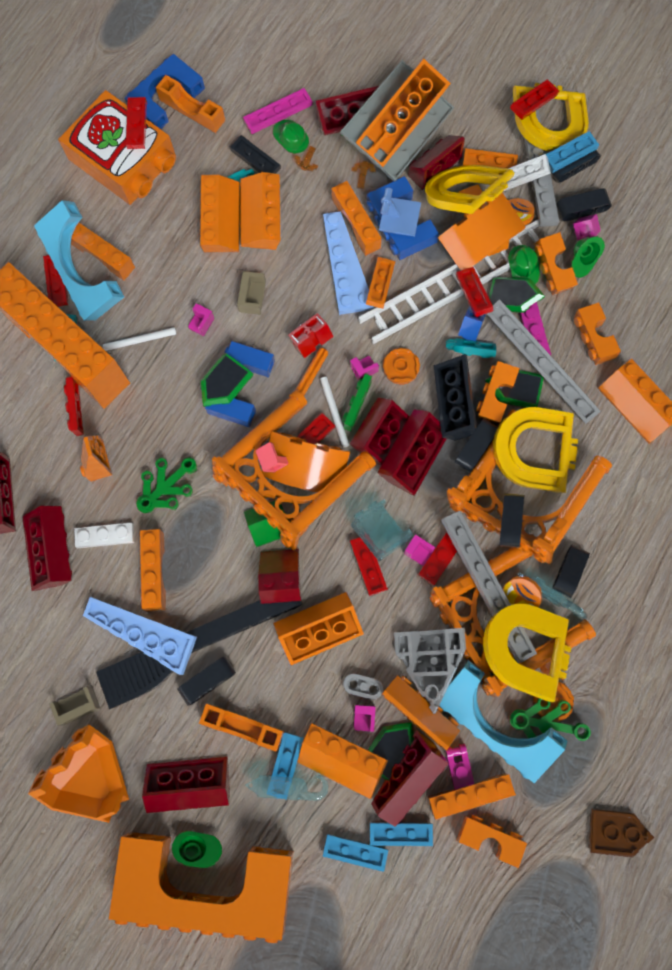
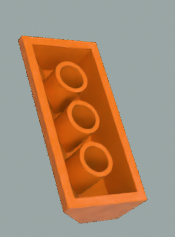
M261 172L240 180L241 247L277 249L281 241L280 174Z
M201 175V248L203 252H239L240 183L221 175Z
M632 358L598 388L648 444L672 426V401Z
M347 592L273 623L290 665H294L364 634Z
M397 675L382 693V696L442 749L447 750L460 732L457 728L459 724L450 716L448 718L444 717L441 714L443 710L440 707L433 714L429 708L431 705L425 700L426 697H422L419 690L415 691L411 688L410 685L412 683L406 677L402 676L400 678Z
M311 723L302 743L297 762L371 799L388 760Z

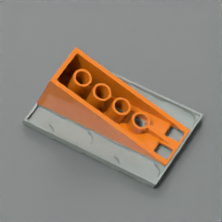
M425 59L420 62L415 70L402 60L340 131V134L395 182L454 109L442 97L451 83Z

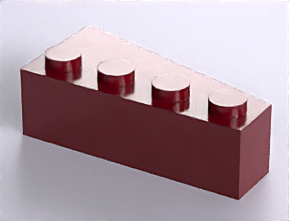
M418 730L413 735L415 739L411 746L407 745L403 753L405 756L400 764L394 765L390 780H385L371 803L377 816L394 827L405 817L407 812L417 803L418 799L449 764L435 743Z

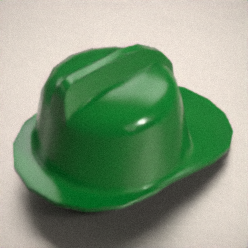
M282 120L273 128V136L288 152L297 154L305 151L308 147L309 137L303 127L295 121Z
M601 237L582 238L575 244L573 249L574 258L571 263L575 277H584L593 269L597 260L604 252L605 243Z
M526 245L514 247L508 256L512 277L530 278L536 284L540 278V268L536 252Z
M185 831L175 837L172 843V854L178 862L185 866L207 868L214 865L220 859L222 845L215 836L210 834Z

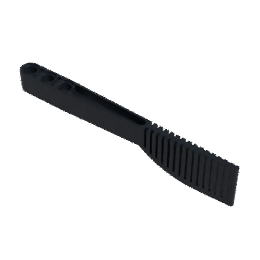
M261 600L186 632L197 637L191 653L294 610L303 604L301 601L261 604ZM142 651L101 669L96 674L110 710L149 693L167 680L174 671Z

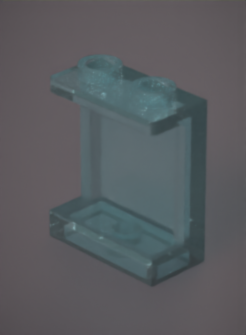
M385 499L379 503L374 501L365 512L360 510L354 515L355 519L351 524L352 528L378 561H381L406 544L414 535L410 529L405 532L402 531L384 508L386 504Z

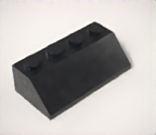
M464 354L433 365L442 438L453 441L470 437L476 430L467 355Z

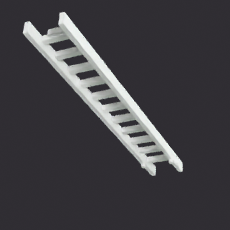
M539 219L526 225V228L511 238L509 243L513 241L516 246L522 245L518 238L526 233L536 243L539 238L533 229L540 226ZM506 250L500 252L507 263L506 265L497 269L489 256H486L483 259L492 272L481 277L475 269L482 285L510 270L509 255ZM455 264L387 301L384 309L376 307L360 316V324L375 317L376 325L380 331H383L372 337V343L375 344L463 296L462 288L451 294L442 279L452 274L459 284L456 278V272L460 270L459 267ZM434 283L438 284L445 295L444 299L436 303L426 289ZM420 291L430 304L429 307L422 311H419L411 298L412 295ZM403 300L407 301L414 312L413 316L405 320L395 306ZM388 308L391 309L399 321L398 324L389 329L379 314Z

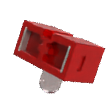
M318 313L306 322H300L297 329L288 334L292 344L303 358L314 352L318 344L322 346L334 337L328 324Z

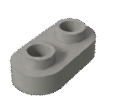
M350 674L343 683L346 692L352 695L377 699L383 693L382 683L374 678ZM354 680L357 682L358 685L356 688L350 687L351 681ZM370 686H376L377 691L375 693H371L369 691Z

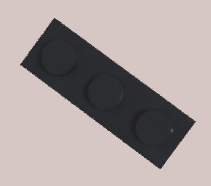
M242 135L230 146V150L259 173L276 174L281 169V165Z

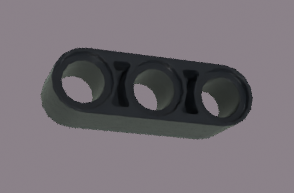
M595 150L556 172H551V174L558 183L564 182L595 164L601 155Z
M605 188L565 197L556 203L562 221H570L602 213L612 207Z
M483 418L458 455L455 463L471 472L494 439L498 426Z
M504 493L499 546L520 548L525 495Z
M571 544L565 554L552 589L571 598L578 587L590 553Z
M224 656L177 688V691L186 705L190 706L234 676L236 671L227 657Z

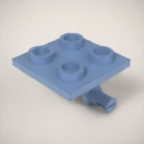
M385 188L384 197L381 199L382 208L380 213L382 217L379 231L415 237L421 202L391 198L393 189Z

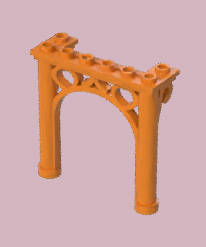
M297 390L293 391L284 403L222 457L218 456L216 458L214 456L212 458L213 478L219 484L223 483L226 487L229 485L232 489L236 488L243 500L254 505L253 508L258 514H263L273 528L277 527L281 531L280 538L282 544L287 548L290 547L292 550L297 548L299 538L306 532L309 525L366 471H370L376 466L373 457L363 451L321 491L309 496L289 495L271 485L260 469L255 450L259 449L270 438L271 431L276 432L307 405L306 398ZM254 449L253 460L244 458ZM242 465L254 467V474L249 477L244 476L239 471V468ZM257 478V484L259 485L258 491H256L249 484L256 481ZM269 497L275 500V498L277 497L278 499L275 501V507H273L265 498ZM282 502L292 503L295 511L292 514H285L280 510L279 505ZM310 503L299 513L298 504Z
M511 410L508 416L516 412V410ZM492 441L471 473L463 477L457 489L454 487L448 489L447 496L452 510L455 512L461 511L466 514L470 521L474 523L479 522L483 524V528L491 533L494 531L500 535L503 503L496 496L491 484L492 473L497 465L494 458ZM596 455L566 502L557 511L537 517L523 515L520 548L518 549L525 553L530 552L541 563L546 562L550 564L557 546L603 476L612 468L611 462L602 456ZM486 478L487 490H478ZM480 496H490L492 505L487 508L481 507L476 503V499ZM496 506L498 507L497 512L501 516L500 520L489 515V513L495 510ZM555 520L546 532V527L543 523ZM529 524H537L542 532L539 536L533 537L527 534L524 529Z
M512 547L489 560L488 564L494 575L498 576L533 554L530 552L525 553L517 547ZM467 573L443 588L441 586L438 588L437 586L434 587L430 592L431 597L429 599L435 608L438 607L441 611L440 618L445 625L448 624L451 629L462 628L459 622H467L472 618L473 623H470L471 632L468 636L465 633L466 650L463 657L466 660L469 659L471 663L485 673L481 679L483 682L481 687L487 696L491 695L492 698L501 695L500 692L508 685L503 683L496 675L491 677L490 673H493V671L486 662L484 651L480 658L472 645V642H478L483 646L484 631L477 617L476 605L479 595L477 587L471 600L461 596L476 587L472 577ZM463 601L471 606L468 617L464 618L458 615L455 609L457 602ZM584 619L567 630L565 645L570 646L572 649L583 641H589L596 637L592 625ZM555 639L536 648V655L519 664L536 670L550 662Z

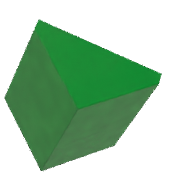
M275 501L269 502L273 507H275ZM280 504V510H282L283 513H285L282 504ZM254 508L244 512L256 548L281 539V531L277 527L273 528L263 514H258Z

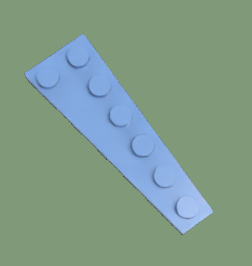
M341 211L323 214L339 315L375 309L374 306L366 305L369 288Z
M89 598L83 614L84 617L107 629L113 635L125 640L131 646L143 651L149 657H153L177 674H184L197 639L196 636L96 598Z

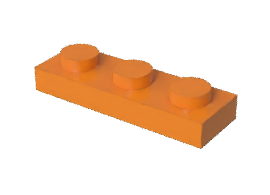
M465 148L463 166L484 165L509 169L517 165L518 155Z
M378 257L366 305L384 309L396 261Z

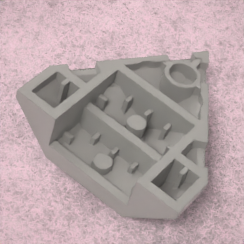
M465 628L394 633L395 653L399 659L403 660L407 667L406 671L422 697H426L431 705L429 708L433 714L436 713L466 650Z

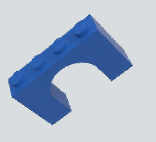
M175 54L166 58L157 69H154L145 80H142L124 98L127 104L128 97H146V119L159 129H162L169 120L166 111L156 104L152 98L157 91L156 86L165 75L178 81L193 98L205 89L203 78Z
M405 176L367 194L365 205L367 210L373 213L377 226H380L381 199L384 197L385 188L393 189L391 198L410 201L413 199V189ZM431 219L417 225L415 237L382 231L385 241H389L391 252L394 256L397 255L399 261L437 243L439 236Z
M231 341L229 347H226L224 352L251 372L268 378L275 363L274 354ZM235 398L230 404H215L205 407L209 415L249 428L256 413L253 404Z

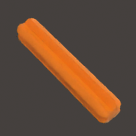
M319 348L295 389L302 393L303 396H305L328 356L326 349Z

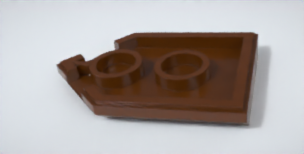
M591 809L590 853L633 858L641 848L654 839V836L644 827L634 813Z

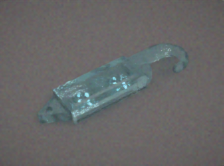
M518 572L517 575H516V576H519V577H524V576H525V577H528V576L523 575V574H521V573H519V572ZM537 576L535 578L529 577L540 586L543 598L558 607L562 606L569 609L580 619L587 618V614L582 608L566 599L561 593L546 586L544 580Z
M259 775L258 778L245 784L247 788L257 794V797L318 801L327 795L329 789L326 779L319 775H316L315 779L322 782L323 788L320 792H308L305 780L296 777Z

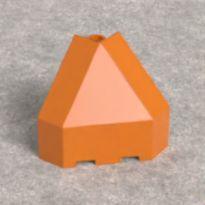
M89 724L77 730L71 736L73 741L67 748L62 746L51 759L52 764L46 771L42 769L36 775L28 794L51 810L109 823L112 815L119 811L120 803L129 800L112 741Z

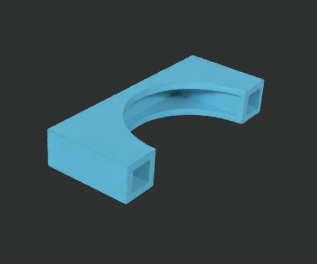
M62 200L38 221L34 227L46 248V252L51 257L55 269L61 276L62 282L66 286L72 301L75 303L79 315L84 321L97 320L122 300L124 295L116 281H103L93 286L84 281L77 273L72 262L70 246L74 229L83 217L75 202Z
M468 660L450 682L439 707L455 717L459 724L467 727L476 738L484 741L490 750L502 756L507 764L519 770L524 778L535 783L565 751L568 741L553 728H549L545 733L534 738L517 739L506 736L490 726L481 714L477 702L478 685L485 673Z

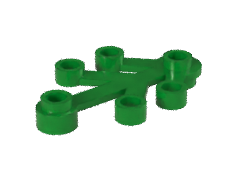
M164 458L157 459L155 463L158 468L157 489L152 494L151 482L154 480V476L150 471L143 472L141 475V479L144 481L143 495L137 500L138 510L142 513H150L155 508L176 510L179 507V502L176 498L171 497L167 501L157 499L162 495L190 497L193 494V489L190 485L186 484L182 487L171 486L186 473L192 474L197 470V463L193 458H185L181 462V467L166 481L165 476L168 463ZM160 462H165L163 467H159ZM187 462L192 463L190 467H185ZM146 475H151L149 480H145ZM190 488V492L185 494L184 489ZM144 501H149L148 506H143ZM176 501V505L171 507L170 502Z
M538 698L537 703L527 710L516 709L510 715L511 725L517 730H523L528 739L537 737L530 726L538 727L542 733H545L549 728H553L555 731L574 734L580 741L589 739L591 735V730L585 723L570 725L553 721L561 714L570 711L571 705L566 700H560L556 708L541 718L532 717L541 709L545 710L550 707L549 701H547L545 706H541L540 702L543 700L541 698ZM563 703L567 704V709L565 710L560 708ZM523 716V721L517 722L516 718ZM580 727L584 728V732L582 734H578L577 730Z

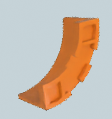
M502 192L494 201H486L473 214L466 215L467 219L464 218L457 224H454L438 238L462 271L473 267L523 231L526 226Z
M271 431L269 442L273 443L277 456L286 457L289 464L276 472H264L262 470L264 477L292 487L319 492L346 468L350 452L336 446L320 443L312 444L306 442L305 439L287 433Z

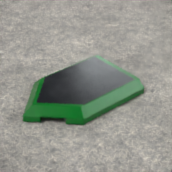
M494 277L489 294L492 305L500 299L511 312L524 313L532 304L545 298L544 294L530 278Z
M224 353L201 380L203 407L215 404H230L254 374L230 355Z
M519 370L514 386L512 388L505 386L497 388L495 391L496 398L499 402L518 407H538L544 377L541 374ZM492 376L486 379L485 382L490 384Z
M412 722L384 726L368 748V751L388 760L381 776L385 780H390L394 765L400 764L405 756L403 753L407 745L410 747L415 739L413 737Z

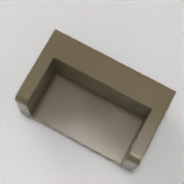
M243 271L237 303L239 312L261 315L266 286L265 274Z
M92 686L83 687L84 690L58 702L53 701L49 703L57 726H64L100 709Z

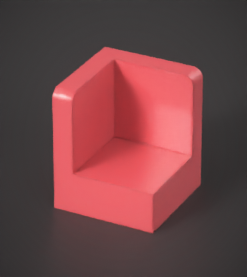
M269 442L255 450L264 472H276L289 464L286 457L277 456L273 443Z

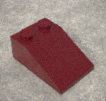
M299 549L260 552L258 590L261 604L301 601Z

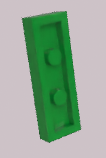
M365 374L363 379H359L356 386L358 392L356 396L353 395L349 403L351 408L343 416L342 422L344 423V429L347 431H352L372 383V376Z

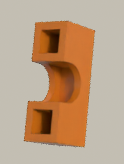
M561 233L539 239L535 243L534 250L540 258V268L546 276L547 289L551 291L552 295L577 286L578 283L573 268L560 269L555 263L556 255L566 250Z
M599 302L578 309L574 316V323L577 328L579 327L581 339L589 349L588 355L595 365L616 359L621 352L614 335L602 337L595 330V328L602 326L606 320Z
M499 361L496 366L492 365L489 376H492L490 384L486 383L482 392L486 394L484 401H479L476 409L479 412L478 417L486 418L498 424L501 423L507 404L496 399L495 391L501 386L512 388L520 368Z
M472 814L471 818L465 816L457 837L459 843L479 851L483 840L494 838L498 842L496 858L519 868L527 843L522 840V835L513 831L507 834L502 831L503 827L492 822L490 826L482 823L484 819Z

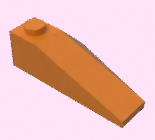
M99 435L83 437L82 466H80L82 476L86 477L90 482L111 476L112 472L102 438Z

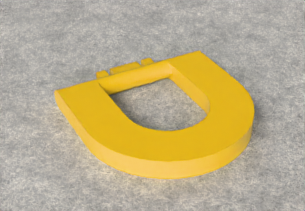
M535 83L534 87L514 85L513 102L540 85V83ZM561 85L556 87L560 92L553 99L565 101L568 127L565 130L552 131L545 128L538 121L535 111L523 120L515 114L516 124L520 133L532 145L548 152L585 134L589 124L585 93L563 91Z
M465 165L445 170L427 182L425 186L427 202L439 209L473 214L486 201H494L504 189L508 188L507 182L514 177V171L512 169L484 165ZM464 182L490 185L480 195L463 194L447 190L453 185Z
M528 407L507 416L499 425L493 441L494 458L503 475L521 487L566 493L568 469H575V464H570V462H576L577 446H572V444H578V439L572 438L574 413ZM532 428L562 433L558 471L530 467L519 459L516 452V441L522 431Z
M513 604L497 612L488 622L483 637L485 657L493 673L503 683L516 690L549 702H555L559 677L565 679L567 673L561 670H568L570 655L566 653L571 652V647L565 645L569 620L529 604ZM524 627L555 639L549 676L524 667L512 658L508 649V637L514 628Z

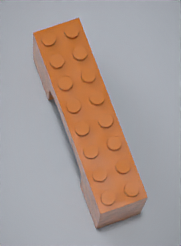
M8 262L0 269V311L29 339H34L71 375L86 393L105 409L130 384L117 362L11 263Z
M129 832L121 836L108 920H115V924L119 925L133 922L138 927H149V924L158 925L157 928L161 930H170V927L179 928L180 932L190 933L192 930H199L200 934L213 935V932L222 933V937L234 938L235 935L243 936V939L251 941L256 940V937L265 938V942L278 943V940L282 941L286 926L294 851L252 846L248 851L243 890L235 896L225 897L180 891L170 883L167 876V864L171 836Z

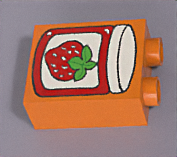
M105 90L58 140L68 160L131 205L138 197L144 198L148 195L153 185L152 181L161 172L167 173L172 169L175 164L176 155L170 136L147 119L145 149H127V105Z

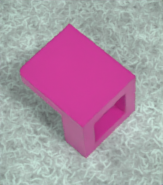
M597 214L581 217L573 224L577 241L582 238L597 236L601 231Z
M196 303L192 309L195 316L188 328L204 336L215 318L211 310Z
M370 356L360 361L357 357L350 360V368L358 381L363 379L365 374L371 376L379 372L378 363H374Z
M415 534L405 549L404 554L424 566L435 547Z
M355 705L354 730L374 732L376 707Z

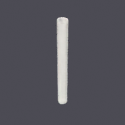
M173 327L105 343L103 348L105 351L176 335V330Z
M322 377L320 381L341 445L344 448L349 446V442L327 377Z

